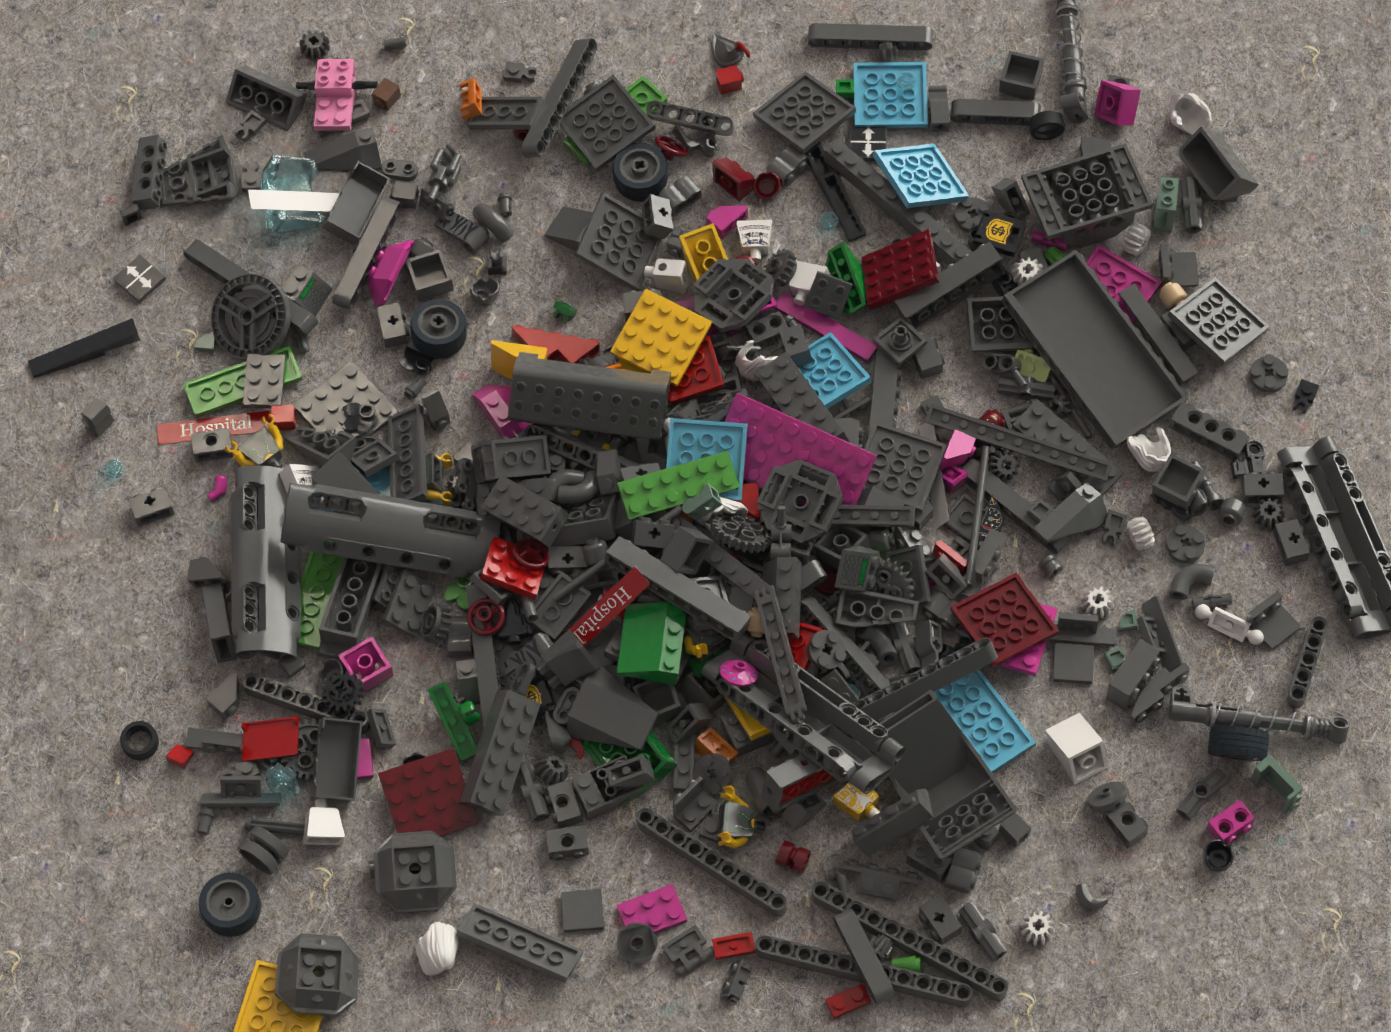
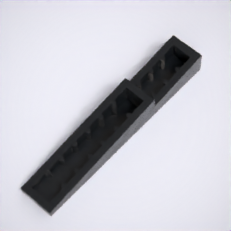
M819 142L805 153L807 163L850 242L865 236L867 233L837 171H834L824 161L825 151L821 142Z
M131 318L28 360L33 378H37L105 356V351L140 341L134 320Z

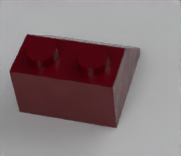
M726 157L712 162L713 181L739 202L754 189V176L750 172L744 171L736 161Z

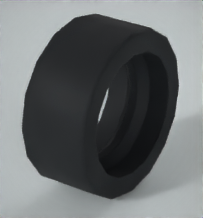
M1043 111L1033 115L1029 119L1030 134L1037 140H1051L1059 137L1065 131L1062 114L1057 111Z
M135 721L123 729L120 743L128 757L141 761L155 754L159 746V738L151 724L144 721ZM146 731L151 736V743L148 747L138 751L131 749L128 745L129 737L135 732Z

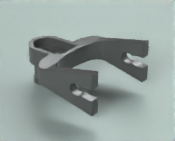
M706 119L703 123L705 126L712 124L710 119ZM679 123L675 125L672 134L687 150L699 149L706 157H712L715 154L718 145L717 140L714 138L716 134L708 133L698 140H689Z

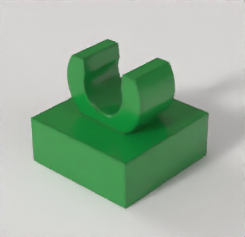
M854 79L836 80V94L842 98H848V100L854 98Z
M556 300L553 307L557 310L554 312L553 317L558 318L559 314L562 313L563 319L561 322L566 323L569 316H575L578 310L563 301Z

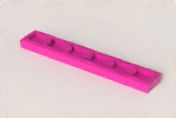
M785 292L776 302L777 307L774 308L775 310L780 311L785 316H794L799 324L822 337L831 332L849 353L867 363L877 351V345L820 312L804 307V305H797L794 303V297Z

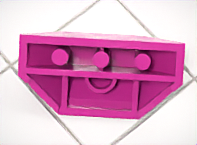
M413 240L388 246L377 253L375 257L377 262L375 266L370 268L368 272L370 277L367 281L376 308L385 305L414 244Z
M486 385L474 392L472 397L501 438L504 436L513 438L515 437L513 431L519 434L529 426L528 423L508 420L511 386Z

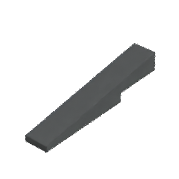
M1133 284L1118 293L1119 297L1156 355L1164 358L1167 367L1179 386L1194 378L1199 372L1136 285Z

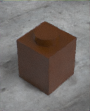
M386 78L372 92L374 104L378 108H384L387 111L390 110L401 96L400 87Z

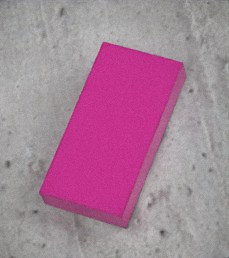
M361 739L357 779L372 778L374 775L370 739Z

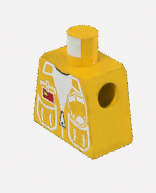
M848 782L833 796V804L857 821H860L866 815L872 818L880 813L876 808L879 803V796L875 790L864 794Z

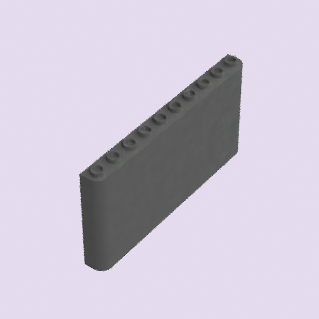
M1074 250L1003 296L1002 302L1006 310L1110 448H1116L1127 441L1128 437L1136 435L1179 407L1182 402L1185 403L1188 398L1185 390L1178 386L1173 374L1166 370L1163 361L1156 357L1151 345L1144 341L1139 329L1132 325L1129 316L1123 313L1118 301L1111 297L1106 285L1098 280L1096 272L1089 268L1084 256L1079 254L1077 250Z

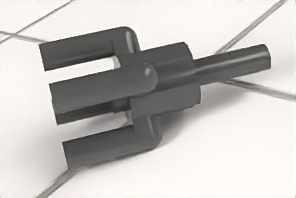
M441 148L437 149L430 164L433 172L429 180V185L432 186V189L427 197L428 202L433 203L438 191L446 189L447 185L449 187L454 186L461 171V167L458 166L462 157L460 153H455L450 165L446 167L440 161L444 150Z

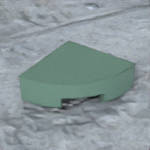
M213 332L200 337L195 344V350L214 352L216 338Z
M1135 609L1128 611L1121 618L1118 627L1119 632L1138 630Z
M1122 646L1104 653V657L1112 672L1116 671L1123 662L1124 649Z

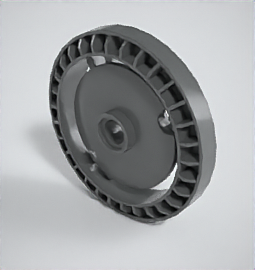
M244 274L231 279L218 292L211 310V327L216 341L228 354L237 358L247 359V354H261V356L271 354L284 341L290 326L291 314L288 299L282 288L265 276ZM250 285H259L268 292L266 294L261 290L247 289L234 296L240 289ZM275 309H276V320L273 318V311H274ZM226 325L231 336L236 341L240 342V347L237 344H235L233 340L230 338L226 329Z

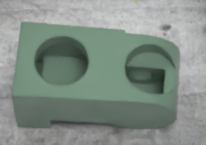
M709 483L702 487L703 491L694 498L687 499L683 504V512L694 520L706 516L722 505L718 490Z

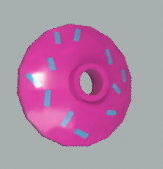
M727 660L719 668L722 679L735 686H750L758 679L757 669L749 662L743 660Z

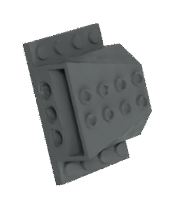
M1126 143L1021 175V180L1047 240L1061 236L1063 243L1066 245L1081 248L1113 238L1134 222L1135 213L1153 208L1152 200Z

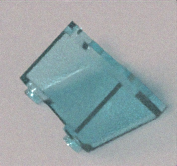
M272 155L262 171V190L312 192L311 182L317 176V167L315 166L314 159ZM265 209L269 233L278 234L318 228L324 219L321 211Z

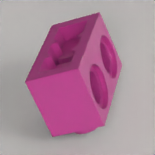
M1239 800L1208 821L1207 830L1215 840L1221 839L1224 844L1227 843L1229 845L1237 839V835L1242 832L1245 834L1253 828L1255 817ZM1235 817H1242L1244 822H1238ZM1225 827L1229 832L1223 833L1219 828Z

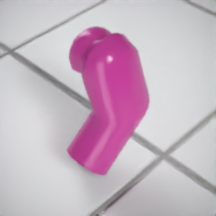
M223 475L215 477V489L207 494L211 502L227 491L228 481Z

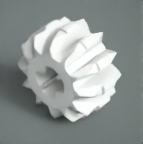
M1133 224L1124 237L1122 249L1126 250L1129 254L1138 256L1149 242L1151 230L1144 225Z
M1028 257L1027 261L1021 258L1020 263L1015 262L1014 264L1015 269L1012 270L1013 280L1018 282V286L1043 271L1042 264H1038L1037 259L1031 261L1030 257Z
M1137 517L1128 522V533L1136 549L1139 551L1145 550L1154 545V534L1146 518Z
M1093 586L1091 591L1086 590L1085 596H1082L1081 601L1083 604L1081 608L1086 610L1085 614L1099 615L1102 619L1104 614L1109 616L1110 610L1114 608L1112 603L1114 597L1109 595V589L1103 591L1101 586L1097 590Z
M1032 911L1031 917L1026 915L1024 917L1025 922L1021 923V928L1023 929L1021 932L1022 936H1027V942L1034 940V946L1037 945L1038 941L1044 945L1045 939L1050 941L1052 939L1051 934L1055 933L1053 928L1054 921L1049 920V914L1043 917L1042 911H1039L1038 915ZM1036 926H1040V931L1035 930Z

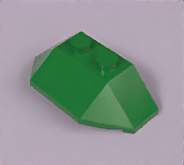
M841 242L827 252L828 258L825 267H828L831 276L852 283L842 312L854 314L868 306L864 274L859 261L847 245Z

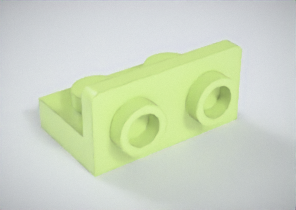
M1030 349L1017 350L1015 358L1021 362V370L1019 371L1021 375L1033 377L1037 381L1047 382L1051 369L1042 356L1033 355L1034 351Z

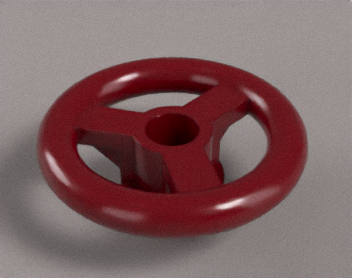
M659 135L654 139L656 145L661 148L665 159L673 160L674 156L685 157L688 154L686 147L673 138Z
M524 539L517 541L513 545V556L522 566L529 569H542L548 564V552L538 541ZM526 545L525 551L518 553V548ZM524 559L535 560L538 564L527 562Z
M481 598L475 601L467 612L468 626L474 633L482 636L496 633L501 629L505 621L503 606L493 602L490 598ZM482 604H492L495 606L491 610L487 606H481L476 609ZM499 612L498 623L490 629L489 622L492 616ZM485 613H488L486 618H482ZM473 615L483 623V630L475 626Z

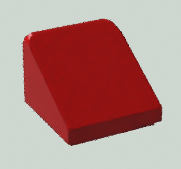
M176 744L167 754L166 759L168 762L185 769L194 751Z

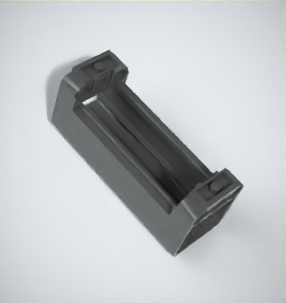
M519 352L513 368L508 420L661 440L664 429L663 423L667 412L671 372L652 370L651 373L538 359V354Z

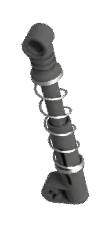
M1057 0L1055 14L1057 16L1056 20L1062 21V29L1058 31V34L1063 35L1064 44H1061L1059 48L1062 49L1063 53L1061 63L1064 64L1065 74L1062 77L1066 81L1063 87L1067 94L1060 97L1061 106L1072 123H1083L1088 119L1085 96L1087 81L1083 76L1085 65L1081 60L1083 49L1078 45L1082 37L1076 31L1080 26L1079 19L1075 17L1078 15L1079 10L1075 0ZM1074 18H1076L1078 21V27L1076 29ZM1076 32L1080 36V40L1078 43L1076 40Z
M1174 686L1169 702L1170 720L1203 723L1207 727L1228 725L1254 729L1260 728L1261 730H1263L1262 728H1268L1267 732L1270 729L1279 730L1282 736L1292 731L1297 732L1298 736L1304 739H1311L1316 737V735L1320 738L1322 735V738L1327 737L1330 742L1335 744H1342L1346 741L1350 722L1340 716L1332 717L1329 720H1323V718L1318 720L1314 715L1306 714L1303 719L1297 718L1296 712H1294L1293 717L1278 716L1277 710L1274 715L1261 714L1259 708L1256 710L1242 709L1240 705L1238 708L1225 707L1222 703L1217 706L1215 702H1208L1207 704L1192 703L1191 690L1185 686ZM1281 730H1284V731H1287V732H1286L1285 734H1282V733H1281Z

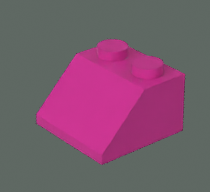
M1101 80L1094 116L1116 125H1134L1141 90L1127 84Z
M373 636L338 655L346 671H349L351 675L355 673L358 677L357 679L360 678L363 682L361 685L364 686L365 691L362 693L394 676L391 665Z

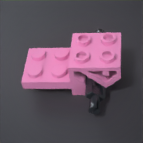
M318 59L316 80L296 82L297 89L315 90L316 92L315 131L351 130L356 90L371 89L378 86V81H356L354 59Z

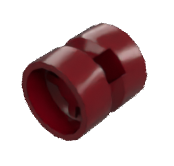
M784 840L777 854L775 864L784 868L789 866L791 871L802 875L808 864L811 851L803 847L796 848V844Z

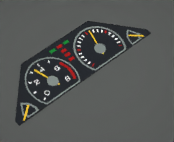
M993 494L980 525L977 551L980 549L990 529L1001 532L1005 521L1004 515Z

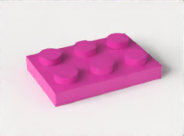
M673 884L617 905L624 926L633 922L645 923L655 934L688 922Z

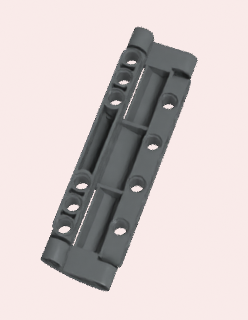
M1332 436L1321 438L1313 446L1287 447L1280 450L1277 456L1284 470L1282 475L1284 484L1340 615L1348 620L1357 640L1390 633L1391 559L1347 458L1339 453ZM1320 465L1322 466V468H1323V470H1324V473H1325V475H1326V477H1327V480H1328V482H1329V484H1330V487H1331V489H1332V491H1333V494H1334V496H1335V498H1336V500H1337V503H1338L1340 509H1338V506H1337V504H1336V502H1335V499H1334V497H1333V495H1332V492H1331V490H1330V488H1329V485H1328V483H1327V481H1326V479H1325V476H1324V474H1323V472H1322V469H1321ZM1363 565H1365V567H1366V570H1367V572H1368V574H1369V577H1370V579H1371V581H1372V583H1373V586H1374V588H1375V590H1376V593H1377V595H1378V597H1379V600H1380V602H1381V604H1382L1383 610H1382V608H1381V605H1380V603H1379V601H1378V599H1377V596H1376V594H1375V592H1374V589H1373V587H1372V585H1371V582H1370V580H1369V578H1368V575H1367V573H1366V571H1365Z
M258 465L241 466L235 469L236 487L231 495L232 634L236 639V656L239 659H250L259 653L284 663H291L297 660V642L301 636L300 546L280 543L288 494L279 474L283 469L278 467ZM257 488H258V531H257ZM257 588H259V632H258V600H257Z
M290 483L280 543L300 546L303 550L466 578L483 569L493 537L499 538L501 521L493 517L478 515L471 510L320 484L309 487L308 485ZM315 494L322 495L321 498H315L313 496ZM336 497H339V498H341L342 500L336 502V501H333L332 499H333V498H336ZM353 501H360V502H361V503L358 504V505L352 504ZM310 507L319 508V509H325V510H331V511H337V512H343V513H349V514H354V515H360L361 517H359V516H353V515H347V514H341V513H335V512H329V511H324V510H318V509H312V508H310ZM430 514L437 515L435 518L428 517ZM450 517L456 518L454 521L447 520ZM469 520L475 521L474 524H467L466 522ZM425 527L436 528V529H442V530H448V531H454V532H460V533H466V534H471V535H476V536H470V535H464V534H458V533L440 531V530L429 529V528H425ZM328 540L334 541L333 544H327L325 542ZM366 547H371V548H373V549L370 550V551L364 550V548H366ZM408 553L411 556L403 557L402 555ZM442 560H448V561H449V562L446 563V564L440 563Z
M745 632L736 643L731 641L729 650L710 660L702 669V675L716 685L721 695L840 782L848 781L864 794L870 793L880 785L897 766L906 752L904 746L890 738L884 726L796 663L795 666L807 711L804 712L805 720L801 721L799 715H796L797 723H793L791 717L786 715L779 686L759 671L757 681L750 686L741 687L727 683L722 679L719 668L723 662L732 659L748 661L777 682L767 642L755 640ZM835 725H836L837 727H839L840 729H842L844 732H846L848 735H850L851 737H853L855 740H857L858 742H860L862 745H864L866 748H868L869 750H871V751H872L873 753H875V754H872L870 751H868V750L865 749L863 746H861L860 744H858V743H857L856 741H854L852 738H850V737L847 736L845 733H843L841 730H839L838 728H836Z

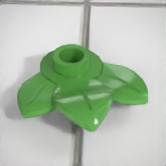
M471 575L466 578L457 577L456 582L450 584L445 592V600H456L462 610L469 609L466 586H463L462 583L468 582V585H473L474 583L470 580Z

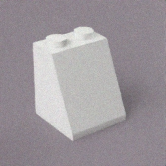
M1080 713L1045 730L1049 746L1074 785L1109 768L1103 740Z

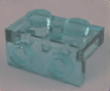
M278 762L267 770L265 779L272 793L280 784L294 796L300 791L299 781L296 778L297 774L290 767L285 768Z

